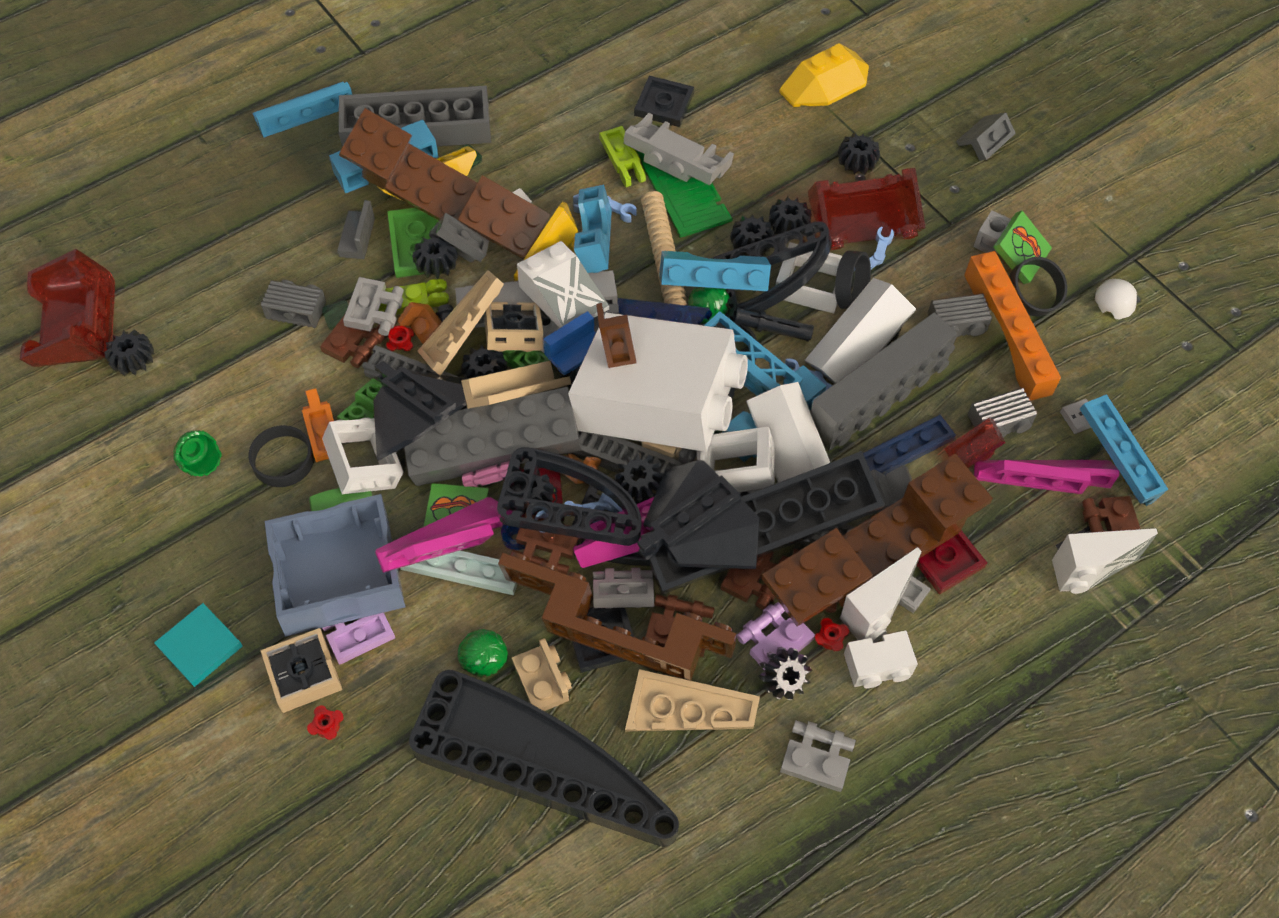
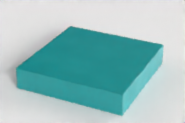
M204 603L154 642L194 687L243 647L241 642Z

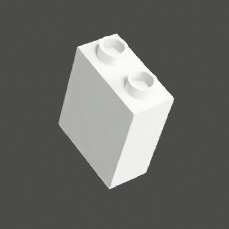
M605 313V318L622 316L621 314ZM628 316L637 363L608 368L601 333L598 328L568 393L578 431L707 452L714 431H726L729 427L732 415V398L728 394L731 387L741 389L746 380L748 359L746 355L736 354L733 330Z

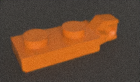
M315 388L306 391L309 406L303 407L302 413L315 461L319 462L329 459L322 438L328 423L333 422L334 418L330 404L327 401L320 402L317 389Z

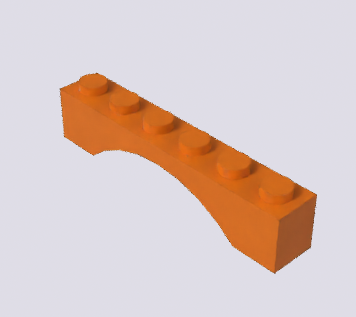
M992 251L971 256L964 276L974 295L984 294L987 306L998 320L1011 351L1016 380L1020 388H1024L1029 401L1052 396L1061 376L997 253Z

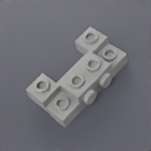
M650 113L637 125H631L625 131L623 144L644 153V162L685 182L694 177L710 185L716 177L720 179L732 165L734 153L729 152L722 158L715 154L716 145L712 144L703 154L704 146L670 131V123L665 121L660 128L653 125V115Z

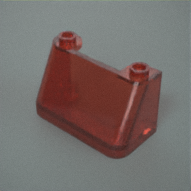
M915 168L903 169L902 176L900 174L894 176L887 174L884 178L838 184L837 181L833 182L830 186L829 180L817 181L808 190L809 203L815 222H824L830 231L832 238L830 250L844 248V244L876 240V234L880 227H883L881 231L883 237H889L892 229L894 231L893 237L903 236V239L918 237V232L926 228Z
M77 249L29 271L27 276L28 293L43 304L39 343L34 340L24 342L21 346L20 360L30 366L41 367L96 361L105 358L106 343L112 342L115 281L112 274Z

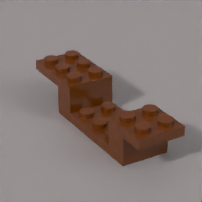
M364 108L339 152L340 157L363 169L362 178L438 221L444 213L449 214L489 241L524 260L551 214L483 175L477 183L410 144L411 134Z
M955 453L909 482L903 498L844 535L835 528L763 573L761 579L798 627L837 601L843 608L848 594L917 547L921 550L919 557L921 558L961 532L967 518L989 505L993 498Z
M513 552L512 555L502 553L498 565L507 581L550 595L542 616L548 633L689 681L693 677L702 649L732 658L736 644V633L731 632L732 628L728 625L718 622L711 625L702 622V617L690 612H685L684 615L676 613L663 648L660 647L661 643L653 638L644 636L640 640L630 636L631 632L624 628L614 626L612 630L601 626V621L587 616L593 595L589 582L586 581L584 576L574 572H569L568 575L557 571V567L545 562H541L540 565L529 562L528 557Z

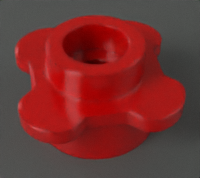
M400 325L391 328L388 335L389 342L386 344L387 349L390 351H395L396 349L411 350L413 348V343L411 342V337L414 336L413 330Z
M824 618L820 623V632L815 635L816 643L829 650H842L844 646L843 639L849 634V628L845 624L838 625L833 623L830 618ZM832 632L835 634V636L831 637L829 633Z
M320 705L314 709L315 716L313 721L308 724L307 730L311 735L318 734L322 738L332 740L337 736L340 722L344 719L343 713L340 710H327L325 706ZM324 720H328L327 725H323Z

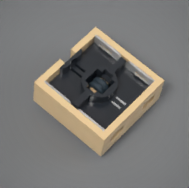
M491 302L485 311L484 317L487 350L498 352L506 350L542 351L543 326L540 307L536 303L517 302V305H513L507 302Z
M320 628L260 650L277 704L283 713L343 690L336 669L331 661L332 657L325 637Z

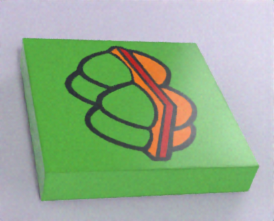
M1023 211L1014 214L993 246L1012 270L1028 258H1046L1052 249ZM1023 265L1018 278L1023 284L1029 283L1040 267L1036 265Z
M432 483L424 527L489 497V489Z

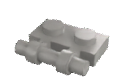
M359 277L343 319L344 326L371 331L373 323L380 324L378 332L384 336L389 335L390 329L395 326L397 320L395 317L397 309H400L403 303V288L394 286L392 293L386 292L385 282ZM381 303L387 305L385 312L378 311Z
M605 568V571H593L594 608L654 607L652 570L631 568V571H614V568Z
M795 720L792 732L804 737L802 743L789 740L780 772L841 792L850 759L839 756V751L842 748L852 752L856 740L844 736L845 733L835 730L833 733L818 728L816 723L808 721V724ZM813 739L830 744L829 752L811 747Z

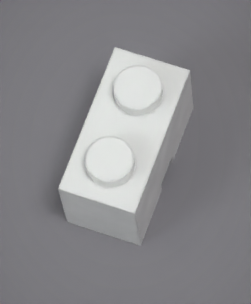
M907 631L883 635V641L873 643L872 638L848 642L844 656L854 687L864 685V688H873L880 685L882 681L893 679L894 682H901L911 677L918 663Z

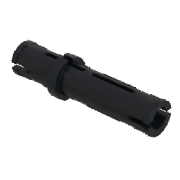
M736 307L732 317V321L735 324L754 328L756 332L763 330L807 342L811 340L814 326L811 324L808 325L766 315V312L761 310L753 312Z

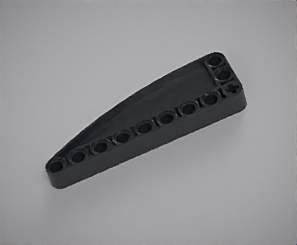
M445 670L437 675L409 738L411 750L418 761L657 846L666 847L675 842L678 836L679 821L674 812L625 766L584 735L533 704L484 681L454 670ZM448 684L457 685L453 692L447 693L443 691L444 687ZM435 712L445 713V716L439 721H432L430 719ZM420 744L425 745L423 749L420 748ZM452 750L462 751V755L457 760H449L447 755ZM482 760L492 762L490 768L484 771L476 769V765ZM512 770H518L522 773L516 781L505 779L506 774ZM542 780L552 784L544 792L535 789V785ZM569 791H577L582 795L577 802H568L564 798ZM601 801H607L612 806L606 813H599L594 807ZM629 812H637L642 816V820L636 824H631L626 821L625 816ZM661 822H667L672 826L673 830L669 834L663 835L658 833L655 827Z

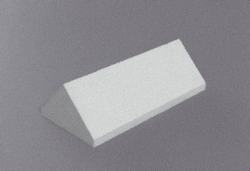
M873 278L808 355L805 362L836 384L882 351L916 311V308L892 284Z
M798 382L780 385L746 401L756 428L768 426L770 428L775 446L774 473L778 483L830 463Z

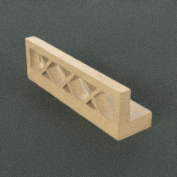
M551 361L461 381L468 409L571 385L570 376L554 379Z

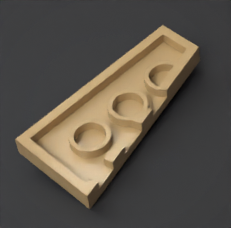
M489 270L486 271L418 350V353L432 370L440 376L504 285Z
M639 669L625 732L753 729L760 696Z

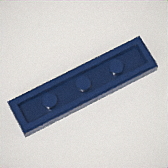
M938 415L864 452L863 455L870 471L875 469L886 475L894 469L906 465L953 441L956 434L943 417Z

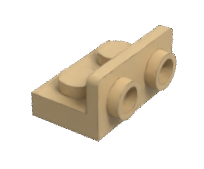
M543 638L539 640V647L512 657V662L529 702L546 711L568 702V690L572 689L566 672L560 673L556 663H559L560 659L554 645L548 646L546 639Z

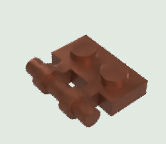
M343 316L321 344L320 348L323 353L343 363L346 362L349 356H352L351 365L359 368L363 362H367L370 359L374 346L381 344L385 336L378 332L380 324L376 328H372L371 331L344 326ZM363 338L367 339L363 345H359Z
M1130 496L1102 498L1099 503L1100 509L1095 506L1092 498L1082 501L1084 508L1082 515L1084 521L1088 522L1091 533L1106 532L1102 529L1100 521L1105 522L1108 532L1141 529Z
M539 518L537 521H543L545 519ZM520 528L516 537V543L526 545L524 552L513 549L511 555L513 552L520 553L528 557L529 562L540 565L541 562L549 563L557 567L558 572L567 575L570 566L560 564L559 561L561 556L573 559V548L577 546L579 538ZM539 549L551 553L549 560L534 556L535 550Z
M772 552L757 558L756 569L731 568L721 584L720 590L746 603L751 594L759 597L755 605L763 610L768 606L769 602L774 601L775 596L767 585H762L758 582L763 573L788 557L782 556L778 564L770 562L774 553Z
M657 594L654 606L665 608L664 615L652 612L646 637L659 641L661 643L660 647L664 648L675 619L673 617L675 611L690 612L700 617L712 619L715 607L703 605L704 602L695 600L694 603L677 599L678 596L669 594L667 597ZM702 649L700 657H704L705 649Z

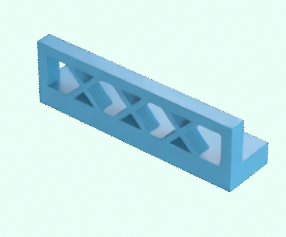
M340 82L253 113V116L263 137H267L338 112L339 95H352V91L348 82Z
M719 311L704 325L714 327L720 322L727 329L733 330L736 342H744L748 345L749 352H740L736 349V354L747 356L748 368L744 386L756 396L780 386L776 382V376H786L792 383L798 382L799 385L802 383V377L722 312ZM755 358H763L768 361L770 369H760L755 365Z
M1107 394L1086 402L1080 407V411L1140 504L1145 503L1148 506L1154 503L1168 488Z

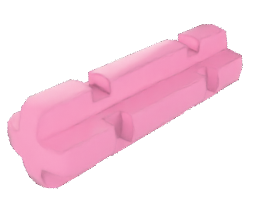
M510 461L501 463V466L496 464L476 470V473L472 471L463 474V485L465 487H478L480 484L484 486L503 480Z

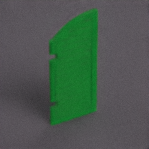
M636 150L640 163L654 190L663 195L666 212L680 238L733 221L725 204H716V202L721 200V197L713 183L708 185L694 177L685 182L644 162L645 154Z

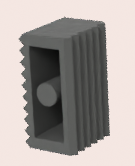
M271 280L267 293H265V297H263L261 307L268 320L272 319L273 321L277 320L278 322L282 321L316 328L325 307L326 299L323 290L315 285L300 286L295 285L289 280H282L281 282Z
M984 294L931 300L928 310V316L936 313L958 333L957 337L966 334L979 336L987 332L992 320Z
M1019 388L972 403L967 415L982 442L990 439L998 441L1011 432L1023 433L1032 427L1037 411L1034 410V406L1029 401L1024 388Z

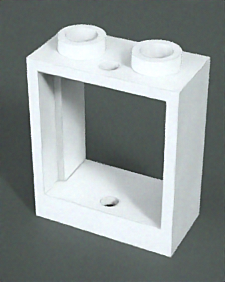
M790 242L788 248H794L798 244ZM813 251L783 261L776 285L791 276L795 266L801 267ZM829 253L825 263L818 272L836 276L842 256ZM802 286L795 293L784 299L788 302L833 314L837 306L835 288L832 294Z
M374 418L346 421L336 420L328 423L322 440L342 494L396 488L403 474L396 452L379 460V465L350 468L341 444L371 441L376 454Z
M769 426L713 434L707 452L697 450V459L704 460L713 470L715 460L757 454L756 466L715 471L719 476L722 475L738 492L759 490L774 485L775 446Z

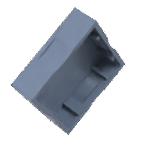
M381 494L340 503L324 510L306 511L265 521L268 552L274 567L272 584L276 615L285 637L405 608L398 569L383 573L375 554L376 549L393 542Z

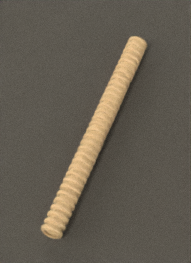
M651 191L642 196L641 203L647 223L652 253L654 254L655 266L657 267L656 270L667 319L672 322L693 324L684 286L662 285L660 281L661 251H675V245L673 244L674 241L663 195L660 192Z

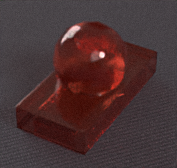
M988 418L944 449L948 457L956 453L966 467L969 468L978 461L989 460L994 455L995 450L1006 442L994 419Z

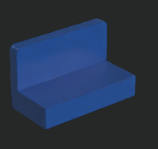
M587 311L543 338L544 354L563 375L582 365L596 335L594 331V317Z

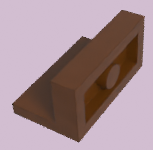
M602 303L596 304L599 329L608 368L637 363L628 316L622 315L605 318Z

